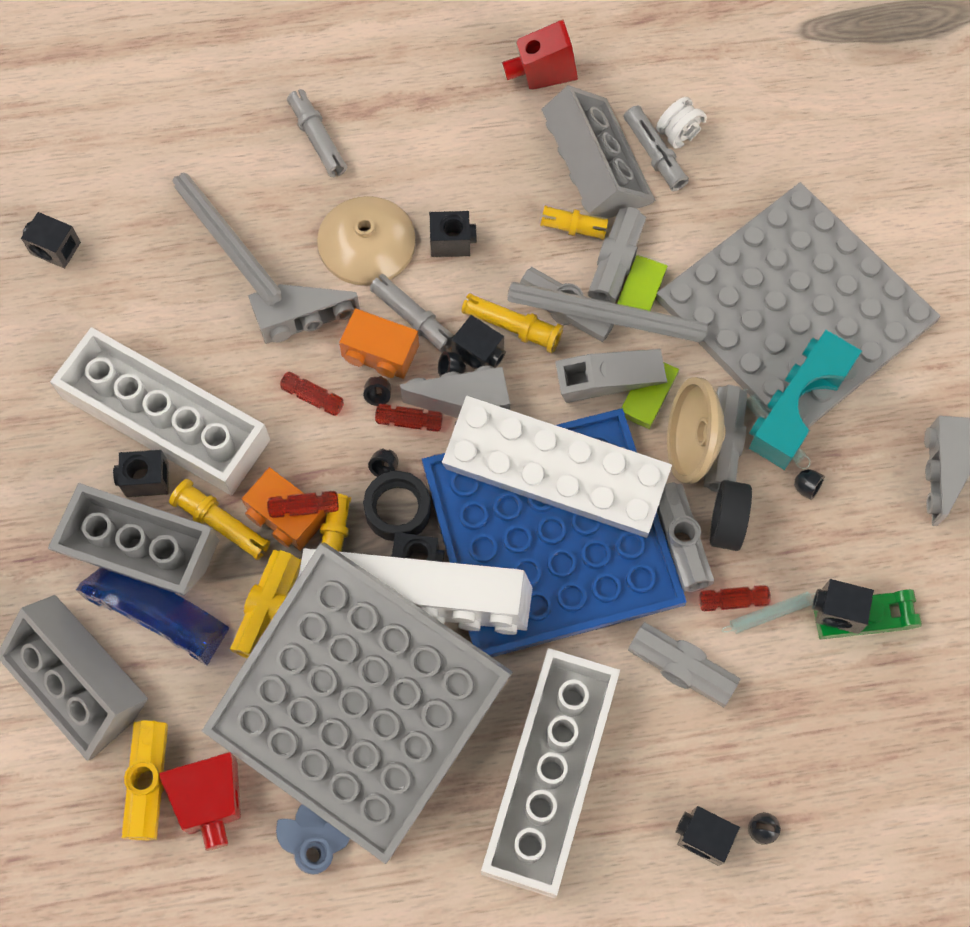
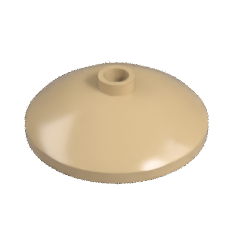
M363 196L340 203L326 215L319 228L317 243L322 262L334 276L350 284L370 286L375 278L382 282L379 275L384 274L391 280L407 267L414 254L416 239L414 227L409 216L398 205L383 198ZM363 227L370 228L368 231L365 232L360 231V229Z
M699 377L687 379L678 390L671 408L667 431V452L669 464H672V473L679 482L693 484L698 482L710 470L720 452L726 434L724 415L718 395L706 379Z

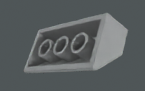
M567 85L541 109L547 120L546 126L558 144V153L565 160L570 171V179L577 186L582 197V205L589 214L611 218L617 215L620 208L632 207L638 209L656 201L607 98Z
M78 483L48 549L185 596L206 573L219 539L210 526Z
M56 595L22 607L0 647V661L87 761L93 759L131 725L148 700L140 688Z

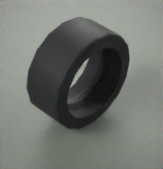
M397 470L383 473L375 478L365 491L363 506L367 524L381 538L394 541L395 532L418 535L428 524L431 513L428 489L421 479L413 474ZM394 488H403L411 491L417 498V514L406 524H387L379 517L376 509L377 501L381 494Z
M723 480L720 483L711 520L710 545L712 547L733 551L741 549L747 532L752 504V487L750 484Z

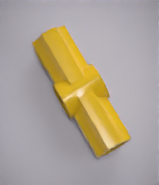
M273 550L259 584H255L247 596L243 610L245 615L230 647L232 652L246 659L249 657L292 589L300 571L301 559L282 550Z
M141 720L133 724L130 762L124 775V784L127 790L122 839L157 840L161 794L164 791L159 773L164 772L168 724L165 722ZM152 771V784L146 789L139 790L137 782L140 775L144 772Z

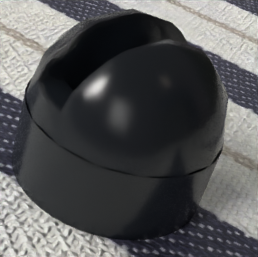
M444 351L438 360L439 376L441 377L448 372L463 374L466 370V365L462 355Z
M382 376L370 377L364 385L363 396L365 401L374 406H382L388 403L391 398V385L389 381ZM376 387H380L382 393L377 394Z
M382 448L372 455L368 468L374 476L379 477L383 473L396 471L399 460L394 451Z
M811 469L803 470L796 476L794 486L802 496L812 500L821 488L825 476Z
M759 813L749 822V835L758 844H770L780 835V823L770 813ZM757 822L772 825L775 831L756 829Z

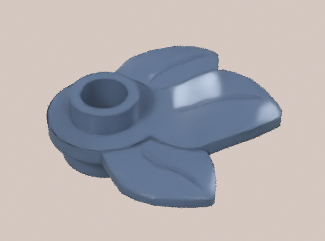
M303 804L298 808L295 820H277L276 837L280 846L294 855L298 868L307 874L314 875L325 871L332 862L333 854L345 848L350 840L349 837ZM309 848L318 850L319 859L317 862L308 860L306 853Z

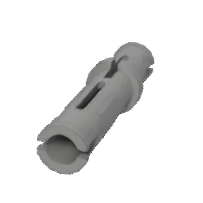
M298 90L300 98L297 92L293 91L287 97V102L298 118L297 125L301 131L306 132L328 175L336 177L335 169L338 176L346 171L347 165L322 124V115L318 110H314L304 90Z
M637 105L628 109L624 114V120L629 124L639 142L652 159L651 165L654 170L660 171L671 191L683 188L688 183L689 178L677 163V156L674 151L666 147L656 129L642 111L641 106Z
M379 275L382 282L375 278L370 286V291L381 298L415 330H418L419 336L423 335L441 353L446 351V348L449 349L451 347V339L454 337V334L450 333L435 319L436 315L431 311H425L407 294L393 284L386 275Z

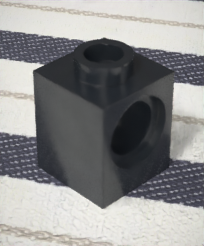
M469 211L429 212L431 257L470 256V244L477 243L476 223L470 224ZM450 232L459 233L457 236H449L447 234Z
M37 212L33 220L26 224L21 237L31 255L64 269L81 243L73 226L40 212Z
M472 315L469 316L451 339L452 352L462 355L465 360L464 363L475 370L483 366L496 368L506 354L504 350V335Z
M162 450L119 452V465H114L113 468L115 486H119L126 497L168 495L169 462ZM148 469L144 477L133 479L134 474L138 470Z
M395 532L391 557L409 559L413 553L423 552L428 556L426 559L428 561L444 562L445 550H439L438 538Z
M829 579L822 589L816 590L812 610L818 611L815 623L859 634L868 625L874 590Z
M697 806L692 810L691 814L686 811L683 813L675 831L681 835L677 845L720 866L725 863L740 827Z

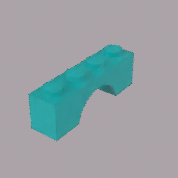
M828 330L824 331L819 340L813 337L802 353L806 357L802 366L795 363L784 381L789 383L788 387L784 392L779 389L775 392L767 405L771 412L766 419L759 416L750 430L749 434L754 438L749 449L785 471L810 431L801 419L798 408L799 398L807 392L817 389L837 391L862 350Z

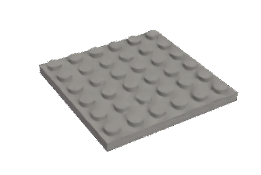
M801 182L662 288L656 295V300L672 316L707 324L706 337L703 342L698 343L743 389H748L745 391L750 396L758 397L756 399L760 400L761 402L759 403L764 405L769 412H771V409L767 405L778 389L784 392L788 387L789 383L784 380L794 364L797 363L802 366L806 360L802 353L813 337L819 340L824 331L828 330L862 350L837 391L817 389L807 392L799 398V413L807 428H810L933 326L941 317Z
M323 542L317 547L202 729V732L386 864L513 672Z

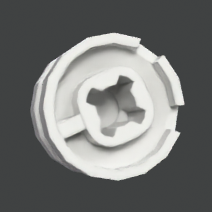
M683 97L674 102L663 113L656 126V130L661 135L666 134L668 142L674 148L683 147L684 143L682 141L688 139L691 141L702 129L699 126L700 122L705 123L707 119L706 114L701 109H695L692 106L693 102L689 97Z

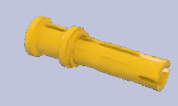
M472 293L466 296V299H469V301L464 300L461 310L463 314L472 315L480 320L518 334V338L522 342L527 343L531 341L546 347L547 352L551 354L556 350L563 333V325L557 324L554 326L539 320L538 316L533 313L526 316L479 298Z
M184 479L171 494L169 499L170 505L181 507L193 516V521L208 524L253 556L254 559L259 560L263 556L261 551L266 552L270 546L269 540L264 539L220 508L217 498L212 495L206 496L193 487V482L190 479Z

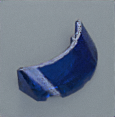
M101 567L80 582L76 589L85 600L98 607L103 606L110 611L113 610L169 640L177 648H182L189 652L193 659L206 666L229 631L227 625L176 593Z

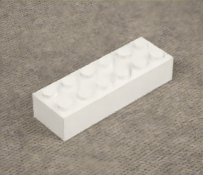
M92 327L50 381L62 399L147 448L162 450L168 460L231 496L270 441L265 424Z
M469 396L465 397L442 461L444 467L452 472L645 538L648 537L672 467V464Z
M303 549L299 576L316 549ZM339 552L443 624L444 622L459 623V628L470 631H479L481 626L495 627V632L508 635L517 634V630L527 631L532 586L524 570Z
M548 648L481 869V875L556 898L619 677V669Z

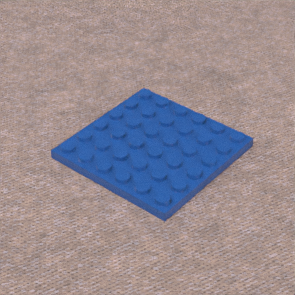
M623 408L556 425L637 453ZM445 453L422 458V465L449 563L524 570L532 586L527 631L517 630V634L508 635L497 633L494 631L495 627L481 626L479 631L468 630L471 643L489 656L496 657L686 605L687 601L657 511L648 537L645 538L447 470L442 464Z

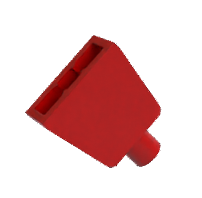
M564 19L519 38L516 41L519 57L502 62L507 80L525 75L528 87L532 90L578 80L573 47Z
M231 752L159 773L181 829L188 834L201 831L206 851L227 846L228 839L224 824L241 818L237 758Z

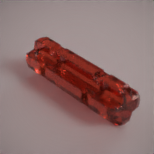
M292 372L284 374L280 381L282 390L291 395L297 394V398L319 409L325 408L324 411L333 416H337L344 405L342 397L334 393L329 395L327 393L328 390L306 379L300 380V376Z
M377 405L375 412L377 424L390 425L391 422L397 427L420 430L422 427H427V431L435 432L441 430L443 415L439 411L429 410L428 413H423L424 409L396 406V409H392V405Z
M324 491L322 495H317L316 492L287 495V499H283L282 496L268 498L267 510L271 518L285 517L287 513L290 516L319 514V510L329 513L336 512L339 509V499L336 491Z
M767 585L754 586L752 589H749L748 586L720 589L718 592H715V590H703L699 594V605L704 612L716 611L717 607H720L721 610L749 608L751 604H754L755 607L767 606L771 602V594Z

